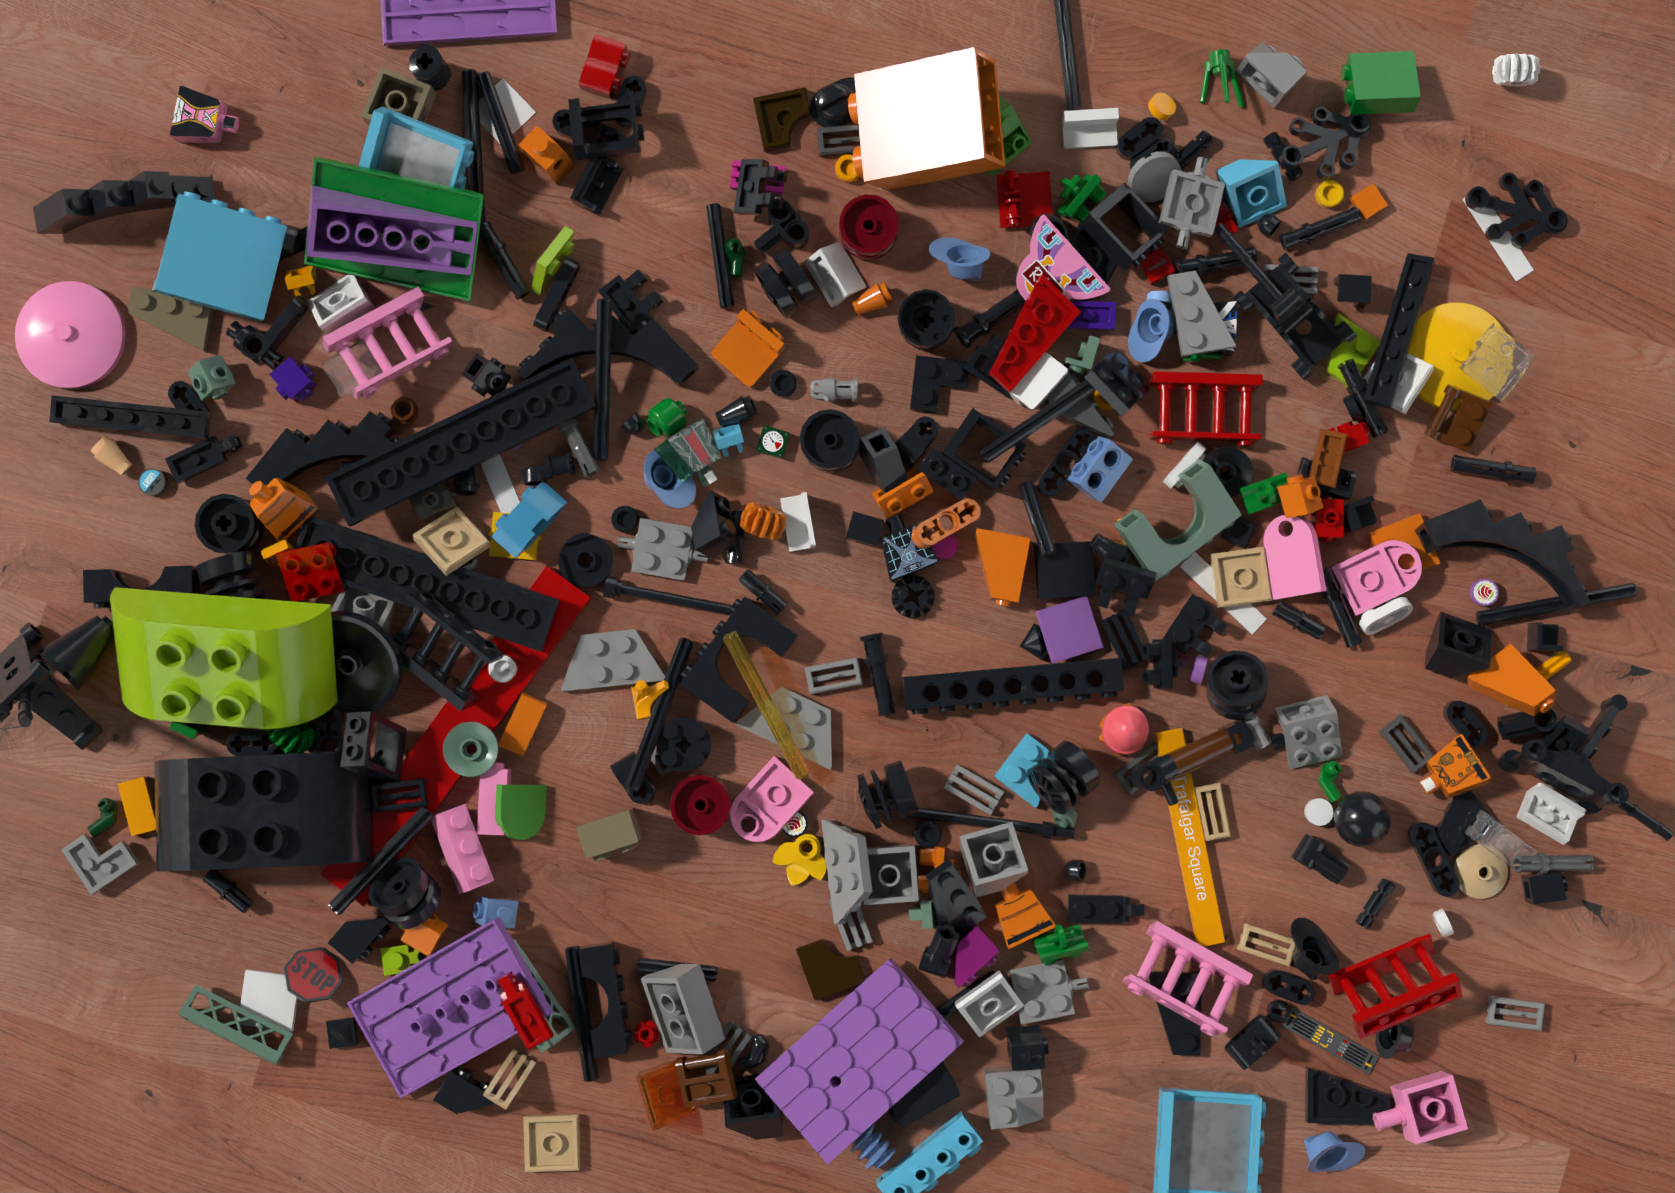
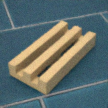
M1221 783L1194 787L1205 841L1231 837ZM1210 790H1215L1223 828L1221 833L1218 831ZM1201 792L1205 793L1213 833L1210 835L1208 832Z
M1244 923V929L1240 935L1237 950L1290 967L1296 949L1293 938ZM1252 931L1289 943L1290 947L1288 949L1248 935ZM1246 941L1287 954L1286 959L1245 946Z
M514 1048L483 1094V1096L505 1110L536 1064L533 1060L531 1062L527 1060L525 1055H519L518 1051ZM512 1060H515L517 1062L497 1094L494 1095L491 1092ZM523 1065L526 1067L525 1071L505 1101L502 1100L501 1096Z

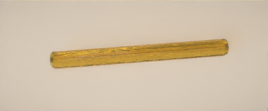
M732 631L726 634L723 640L796 779L806 777L810 771L738 633Z

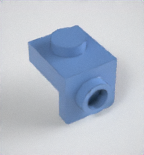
M479 895L473 907L474 921L483 926L500 916L505 928L515 929L519 901L488 898Z

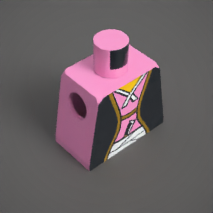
M180 86L170 136L180 143H220L223 131L237 132L239 118L226 115L227 106L221 100Z

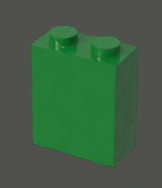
M1414 51L1351 53L1348 56L1346 65H1342L1341 79L1346 81L1347 87L1344 91L1345 104H1349L1350 115L1415 112L1421 95Z

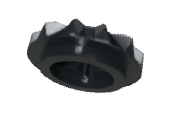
M910 575L901 578L895 584L891 598L893 606L899 614L907 618H919L930 611L934 604L935 594L932 585L925 578ZM907 586L914 592L924 591L918 597L920 607L914 604L913 601L902 602L909 595Z

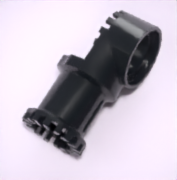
M572 451L567 452V455L557 457L546 455L544 466H530L529 470L528 467L521 470L523 484L525 486L539 485L543 481L546 483L548 479H553L556 475L568 473L571 476L576 475L575 465H573L575 462L572 461L574 460Z

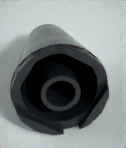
M97 615L42 647L38 652L79 690L114 640L113 622L106 615L102 619Z

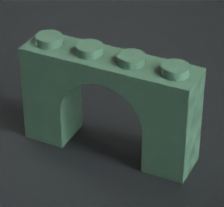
M1200 459L1178 475L1191 495L1195 507L1193 520L1183 533L1173 538H1160L1146 516L1136 509H1133L1113 525L1140 566L1157 572L1155 581L1166 577L1171 572V569L1180 562L1188 560L1193 552L1201 546L1210 543L1215 535L1223 529L1231 527L1235 520L1242 515L1212 467Z

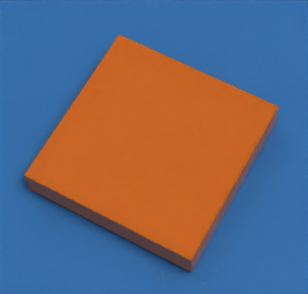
M1421 513L1368 533L1373 547L1390 540L1409 544L1418 553L1421 559L1422 570L1440 564L1436 552L1426 554L1415 532V529L1424 522ZM1408 553L1402 554L1398 559V565L1402 569H1410L1414 565L1413 556Z

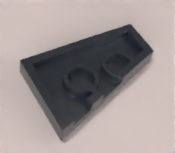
M949 859L926 874L931 901L934 904L936 913L935 920L938 926L941 927L945 924L952 926L960 937L988 917L986 911Z

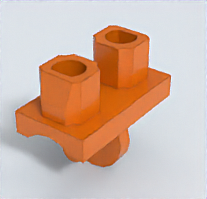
M934 846V849H920L918 864L932 866V870L944 862L945 848ZM947 858L954 866L955 859ZM957 870V872H958L959 875L961 876V872H962V871H961V870ZM917 875L918 890L930 893L926 876Z

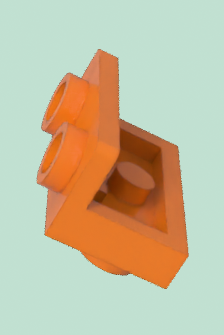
M918 466L906 473L908 480L885 494H883L880 488L871 493L887 519L934 492L924 472L917 470Z

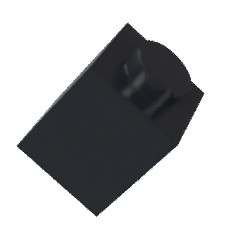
M1547 872L1544 875L1536 873L1521 875L1526 903L1535 905L1566 900L1565 892L1568 891L1566 878L1562 876V872Z

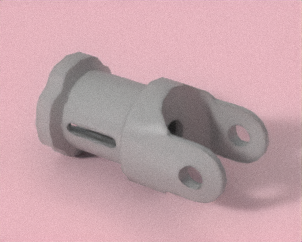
M829 377L824 380H814L810 384V394L814 399H824L828 402H834L836 399H852L853 402H857L858 378H853L852 381L836 380Z

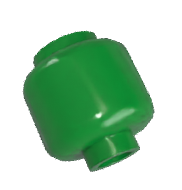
M665 398L649 409L646 422L650 430L657 437L669 438L686 426L687 419L685 415L688 412L681 401L675 402L670 398Z

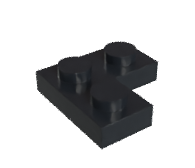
M916 355L910 410L936 413L940 387L966 390L968 372L963 367L967 361Z

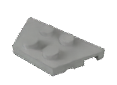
M636 629L585 634L580 636L561 691L636 684L639 680H644L645 683L663 681L665 674L656 663Z
M779 688L736 723L737 726L829 770L832 767L831 710L786 688Z
M833 819L821 820L834 925L845 924L848 921L846 916L850 912H856L861 906L862 901L866 900L872 893L866 837L859 833H853L846 826L836 825Z

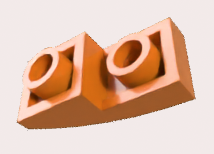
M522 692L498 746L523 756L547 703Z

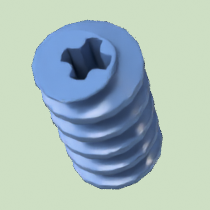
M874 1124L853 1141L854 1144L850 1149L851 1152L861 1150L857 1159L859 1161L865 1158L868 1159L865 1165L866 1169L873 1166L876 1169L879 1168L896 1151L894 1148L887 1149L889 1142L886 1139L879 1141L882 1136L880 1131L872 1133L875 1127Z

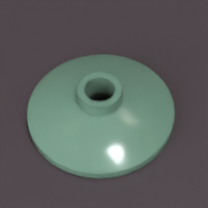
M477 722L461 723L455 726L445 738L443 745L444 758L447 765L457 774L466 777L479 776L487 772L494 765L498 756V742L494 733L485 725ZM470 744L476 745L477 752L475 754L468 752Z

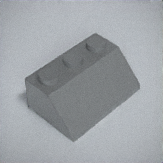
M679 964L641 978L666 1053L704 1054L725 1040L721 1023L714 1008L713 999L709 993L700 964Z

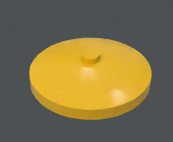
M1447 303L1430 309L1418 318L1408 354L1434 367L1431 376L1417 395L1420 399L1433 407L1439 408L1446 394L1444 390L1447 384L1487 400L1491 399L1501 389L1510 370L1511 348L1504 329L1491 314L1471 304ZM1455 398L1450 411H1457L1462 399Z

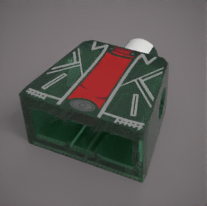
M703 418L654 448L656 453L681 481L684 482L696 475L705 488L717 480L710 465L720 459L721 455Z

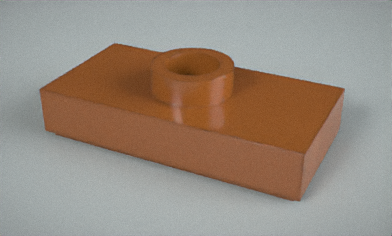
M1325 429L1319 430L1309 477L1315 476L1317 485L1336 488L1348 434Z

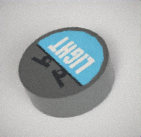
M151 468L141 473L138 485L143 493L150 496H159L167 489L168 479L162 471Z

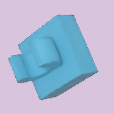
M739 423L713 430L718 450L722 449L725 457L729 456L727 450L729 446H737L739 453L743 451L742 443L744 439Z

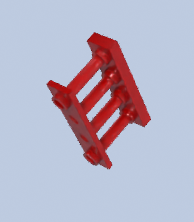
M1154 371L1150 375V386H1157V390H1160L1159 431L1149 433V439H1156V444H1172V440L1228 441L1237 442V446L1241 447L1253 446L1254 442L1261 440V434L1251 433L1252 393L1255 392V389L1262 386L1263 374ZM1174 387H1184V391H1187L1186 432L1170 431L1171 390H1174ZM1201 387L1211 388V392H1214L1213 432H1197L1198 391H1201ZM1228 388H1238V392L1241 393L1240 433H1224L1225 392L1228 391Z
M1429 933L1328 975L1333 994L1337 995L1345 992L1357 1012L1352 1015L1355 1031L1360 1040L1463 997L1460 980L1455 972L1443 976L1432 959L1431 955L1435 954L1432 937ZM1419 960L1433 979L1432 982L1420 987L1417 986L1405 967ZM1396 971L1408 992L1392 997L1380 976ZM1368 981L1371 982L1382 1003L1370 1008L1366 1007L1355 989L1356 986Z

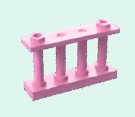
M419 287L323 336V346L329 354L333 351L340 353L359 385L354 388L356 400L361 397L369 398L379 391V387L433 358L440 360L450 353L451 338L448 337L439 341L420 310L424 295ZM405 313L412 316L430 345L429 348L416 354L396 322L398 320L397 317ZM382 325L389 329L407 359L394 367L373 336L374 329ZM357 338L364 340L383 373L368 379L349 348L350 342Z
M1158 921L1150 924L1146 935L1152 938L1151 941L1153 943L1137 976L1129 974L1123 978L1122 982L1128 985L1127 989L1139 996L1144 994L1201 1026L1200 1030L1203 1033L1212 1037L1225 1034L1228 1028L1218 1022L1234 989L1249 985L1253 974ZM1167 946L1176 951L1175 955L1177 957L1161 990L1146 981L1162 948ZM1192 960L1200 965L1199 968L1201 970L1185 1003H1182L1170 995L1186 962ZM1215 973L1224 978V986L1209 1017L1194 1008L1210 975Z

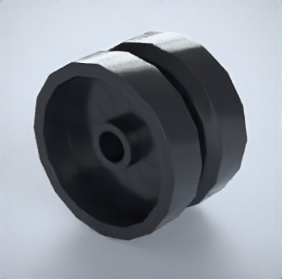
M784 248L773 255V261L779 273L776 272L771 264L765 261L755 267L753 271L770 302L787 319L797 312V303L792 294L795 295L800 303L806 306L816 300L818 296L797 261Z
M833 409L821 410L810 416L802 426L799 437L801 450L809 464L817 470L827 473L841 472L851 466L858 457L860 450L858 428L845 413ZM827 437L830 439L835 438V442L832 445H827L825 439Z
M219 494L210 497L200 506L196 513L194 526L198 539L205 547L214 552L227 555L251 551L255 548L263 536L264 524L256 516L248 500L235 495Z
M1233 650L1221 654L1212 662L1208 670L1206 696L1210 706L1218 715L1232 720H1243L1252 717L1261 710L1266 700L1268 688V672L1264 663L1257 656L1246 651Z
M402 857L392 860L371 882L368 896L371 904L383 913L394 926L400 929H410L428 920L435 912L440 902L441 889L438 882L426 873V870L413 858Z

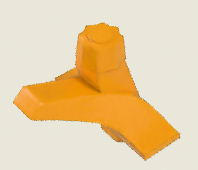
M639 680L636 682V685L631 686L637 721L650 718L651 704L669 688L668 681L663 680L648 687L644 680Z

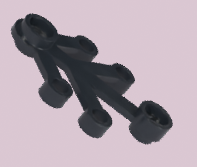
M1317 107L1313 111L1311 120L1314 124L1308 123L1300 117L1293 119L1289 125V132L1292 135L1301 136L1304 133L1319 139L1300 148L1295 145L1285 147L1279 157L1280 163L1285 169L1293 170L1300 165L1304 158L1326 148L1323 163L1317 169V176L1323 181L1331 179L1335 173L1334 163L1339 142L1348 137L1346 152L1339 158V165L1346 170L1352 169L1357 162L1356 152L1359 140L1367 136L1371 128L1370 120L1365 114L1349 115L1346 117L1330 112L1325 107ZM1316 114H1322L1324 119L1318 118ZM1328 122L1341 128L1334 131L1320 125ZM1294 124L1300 125L1302 129H1296ZM1353 124L1357 125L1360 129L1355 128ZM1286 157L1292 158L1293 162L1288 161ZM1344 158L1351 159L1352 163L1346 162ZM1322 169H1327L1330 174H1325Z
M1510 172L1501 176L1498 183L1502 190L1509 192L1514 203L1489 197L1488 191L1481 186L1472 188L1465 196V203L1472 210H1479L1484 207L1513 215L1499 224L1494 223L1486 229L1485 236L1490 241H1497L1505 232L1527 220L1538 222L1537 225L1529 230L1518 231L1511 237V244L1517 249L1525 247L1531 239L1544 232L1552 235L1561 233L1568 223L1566 213L1560 208L1552 207L1543 192L1542 183L1538 180L1530 181L1524 188V192L1528 197L1535 198L1541 211L1532 209L1517 184L1516 175ZM1504 178L1511 179L1512 185H1506ZM1530 185L1537 187V193H1533L1530 190ZM1472 196L1479 198V204L1472 202ZM1550 217L1556 220V226L1550 224ZM1491 228H1495L1498 231L1497 237L1491 234ZM1518 235L1524 238L1523 244L1517 242Z

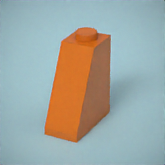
M977 528L974 536L989 597L996 600L995 605L1011 607L1012 603L1017 604L1019 602L1030 538Z
M1509 644L1490 659L1488 669L1473 672L1468 676V686L1471 690L1532 716L1537 715L1539 712H1547L1555 704L1556 690L1512 644Z

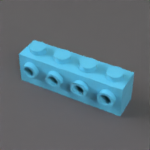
M960 1111L878 1177L876 1185L882 1193H920L923 1190L928 1192L938 1184L939 1181L937 1179L945 1172L947 1175L951 1174L960 1166L959 1161L966 1155L971 1157L981 1149L982 1136L963 1112Z

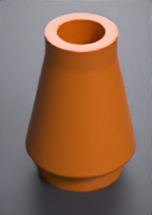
M883 282L873 285L857 299L853 300L852 304L859 316L863 313L889 307L888 304L894 301L886 283Z

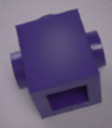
M291 357L269 374L278 384L275 389L285 400L290 398L295 402L299 400L304 401L314 392L313 388L317 385L312 379L315 374L305 363L300 366Z

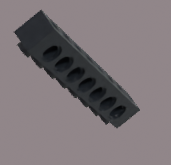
M1121 658L903 677L906 710L912 709V715L928 713V708L939 707V712L955 711V705L965 704L966 710L981 709L982 703L993 702V707L1009 706V700H1020V705L1037 704L1036 698L1047 697V703L1064 701L1063 696L1074 695V700L1091 699L1090 693L1101 692V698L1118 696L1117 691L1124 690ZM1092 671L1099 673L1101 676V683L1097 687L1090 686L1087 681V677ZM1064 674H1070L1074 678V685L1069 690L1064 689L1060 684V679ZM1038 676L1044 677L1047 681V688L1043 692H1038L1033 687V681ZM1012 678L1020 683V690L1014 695L1006 690V683ZM983 681H989L994 688L993 693L988 697L982 696L979 692V685ZM957 683L963 684L967 690L965 697L962 699L954 698L951 692L952 687ZM928 686H935L940 692L939 698L934 702L928 701L924 696L925 689Z

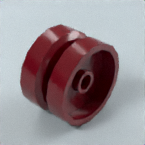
M864 194L853 198L844 206L839 220V237L843 247L850 255L860 260H875L884 257L893 248L898 234V217L894 207L886 199L877 195ZM870 224L872 229L866 230L865 225Z
M706 774L693 775L679 783L673 791L670 801L671 815L678 827L689 834L698 836L711 834L721 828L730 816L732 807L731 794L726 785L715 776ZM698 800L705 801V809L698 810L696 808Z

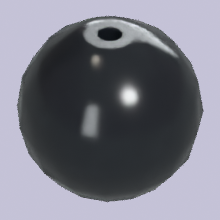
M1355 791L1346 795L1337 804L1333 815L1334 826L1340 838L1355 847H1370L1379 843L1388 834L1391 826V814L1385 801L1369 791Z

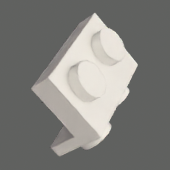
M1538 783L1526 791L1516 817L1564 845L1569 842L1577 820L1585 815L1586 809L1578 805L1576 801L1559 794L1551 786Z

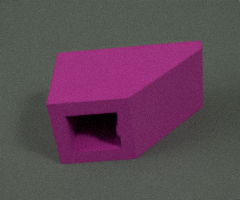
M977 925L958 939L955 947L954 983L958 988L963 984L965 987L970 985L978 977L976 972L981 967L988 968L998 959L996 954L999 952V949Z

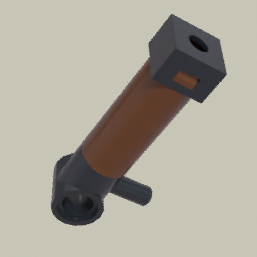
M1233 721L1218 728L1216 732L1147 763L1138 764L1132 770L1131 780L1134 786L1140 790L1155 791L1161 788L1168 805L1172 806L1178 803V799L1171 781L1228 755L1238 754L1254 745L1244 721ZM1147 770H1150L1153 776L1149 784H1146L1143 778Z

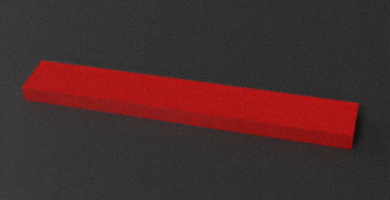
M546 566L529 589L561 601L544 651L540 652L494 636L492 642L496 644L497 649L516 662L517 672L515 677L508 682H497L489 674V664L485 663L471 687L472 691L479 696L476 704L459 711L450 702L447 701L402 764L401 781L426 778L429 805L373 813L372 805L374 856L421 807L427 808L434 816L461 779L462 775L454 772L447 765L444 758L443 745L447 734L455 726L465 722L483 724L494 733L518 701L522 692L526 690L592 598L550 567ZM470 744L468 746L470 754L477 752L476 745ZM412 785L383 789L379 795L420 790V786ZM421 795L378 802L379 806L421 801ZM423 829L393 860L404 857ZM368 862L328 864L320 875L342 890ZM370 884L355 899L364 907L371 902L368 896Z

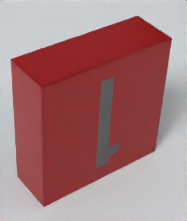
M1163 247L1148 254V257L1140 264L1150 285L1175 272Z

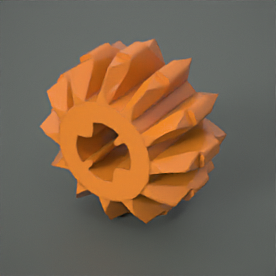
M751 502L746 505L742 512L740 526L746 532L760 538L778 540L785 530L787 516L782 511L774 509V507Z

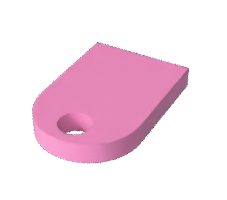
M1285 515L1275 518L1268 525L1263 539L1273 600L1326 591L1318 538L1313 525L1302 516L1286 518ZM1287 521L1291 522L1293 526V532L1290 536H1287L1283 530V526Z
M1390 540L1333 566L1332 569L1357 616L1412 589L1421 576L1422 564L1418 553L1413 547L1402 541ZM1408 553L1413 556L1414 565L1410 569H1402L1398 565V559L1402 554Z
M773 756L734 800L730 811L732 826L746 840L752 842L768 841L782 830L815 793L777 757ZM747 817H752L756 821V827L750 833H746L742 829V821Z

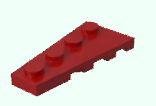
M1043 274L1039 275L989 372V375L1007 392H1011L1081 312Z

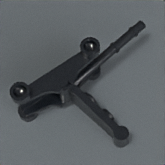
M1222 223L1215 227L1214 231L1222 239L1221 242L1228 246L1240 260V264L1244 265L1258 281L1248 292L1244 294L1241 290L1233 298L1246 313L1256 307L1299 358L1291 366L1304 381L1312 375L1310 369L1345 340L1350 344L1358 337L1344 320L1335 327L1296 282L1292 275L1299 270V267L1286 252L1277 259L1280 264L1266 275L1253 260L1252 255H1249L1234 238L1232 232H1229ZM1305 319L1310 321L1312 329L1309 334L1300 335L1297 333L1296 327Z
M27 622L20 629L21 634L0 653V723L10 715L13 704L15 705L19 701L18 720L22 727L31 725L33 719L32 710L72 740L77 747L84 750L104 730L50 678L53 675V671L42 659L35 646L44 636L37 627Z
M1621 694L1614 695L1601 702V711L1589 727L1588 736L1573 752L1571 750L1564 753L1546 749V746L1540 740L1534 739L1524 743L1521 752L1508 750L1499 757V765L1505 772L1512 773L1519 769L1579 800L1578 804L1586 809L1585 814L1592 815L1598 813L1603 807L1608 805L1617 806L1625 811L1628 816H1632L1651 829L1652 833L1658 834L1666 841L1670 840L1674 834L1661 821L1658 822L1638 808V805L1628 801L1629 792L1625 785L1618 782L1612 784L1596 773L1590 760H1588L1597 752L1599 748L1597 744L1601 738L1607 736L1613 728L1611 722L1617 713L1627 707L1628 701Z

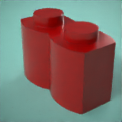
M598 34L594 35L579 80L581 90L610 99L614 93L619 92L622 78L619 77L622 67H627L630 59V52H627L626 43Z

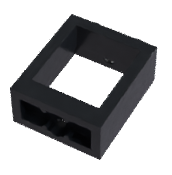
M1125 182L1094 208L1080 224L1124 271L1131 265L1135 268L1138 267L1148 257L1145 253L1149 249L1153 252L1156 251L1165 242L1162 237L1169 230L1166 225L1159 223V218ZM1118 205L1150 238L1133 254L1101 221Z
M972 408L942 451V454L977 477V481L994 492L997 487L1003 489L1010 479L1011 475L1007 472L1014 464L1018 467L1027 453L1022 450L1026 444L1021 441L1012 447L1015 449L996 478L991 480L955 455L976 423L998 438L1007 433L1006 430Z
M371 711L347 713L340 767L375 782L401 781L407 728ZM374 729L377 730L374 761L371 762L369 761L372 730Z

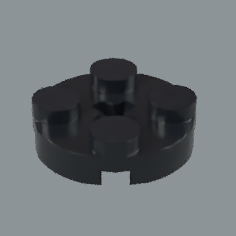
M582 533L569 538L565 542L558 557V565L563 577L573 585L591 588L604 582L607 576L611 574L613 554L608 544L601 538L588 533ZM584 553L588 557H593L589 568L579 565L578 561L582 559V554Z
M685 717L676 718L663 726L656 744L657 753L663 764L678 772L693 771L703 765L709 757L711 737L705 727L698 721ZM681 737H686L687 742L692 743L691 748L686 749V753H682L681 748L676 747L675 744L681 741Z

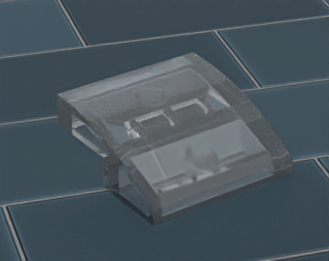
M1493 323L1475 343L1478 347L1459 368L1503 402L1523 377L1535 355Z

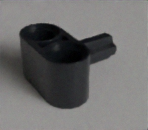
M786 200L783 201L782 208L787 211V216L783 219H776L773 216V212L776 209L768 208V217L772 227L754 241V245L762 254L766 253L781 240L794 249L805 247L809 241V230L806 223ZM794 229H801L804 232V236L800 240H794L790 237V232Z
M1260 1014L1239 1031L1225 1045L1224 1050L1245 1070L1263 1056L1280 1039L1281 1034L1263 1014Z

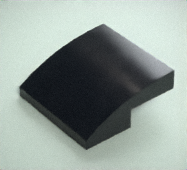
M1091 541L1053 543L1056 553L1047 558H1043L1038 545H1034L1038 599L1096 595L1093 549L1089 546Z

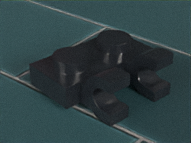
M742 159L734 213L739 215H761L762 207L782 209L784 198L774 197L773 193H765L766 181L786 183L788 172L779 171L776 166H769V162L764 159Z
M639 269L626 280H623L620 275L616 276L598 290L603 299L612 300V311L631 335L635 333V329L644 320L649 322L652 319L648 312L664 302L655 290L641 302L638 300L632 290L648 281Z
M992 334L986 348L983 349L977 346L963 369L1006 398H1010V393L989 375L997 358L995 356L1006 341L999 335Z
M1104 557L1095 583L1101 585L1097 606L1108 608L1113 590L1127 593L1123 614L1134 616L1139 598L1148 600L1157 572Z
M1192 593L1162 639H1172V646L1184 654L1191 648L1205 658L1213 647L1196 638L1203 626L1205 625L1218 635H1221L1228 625L1211 615L1215 610L1213 606Z

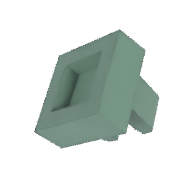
M931 898L920 901L921 907L909 909V921L922 920V929H931L938 926Z

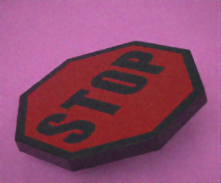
M321 947L297 951L284 967L287 991L304 1003L329 1000L342 983L339 959Z

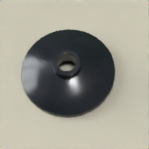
M1217 448L1208 453L1203 459L1205 463L1212 467L1230 497L1240 494L1238 489L1248 486L1252 480L1253 466L1251 460L1243 451L1237 448ZM1223 466L1229 467L1226 472L1220 471V468Z

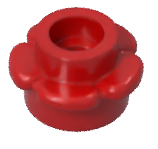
M641 1021L635 1026L633 1039L636 1043H640L644 1048H649L653 1046V1043L658 1042L660 1032L656 1023L653 1021ZM646 1031L649 1032V1036L647 1037L644 1036V1032Z

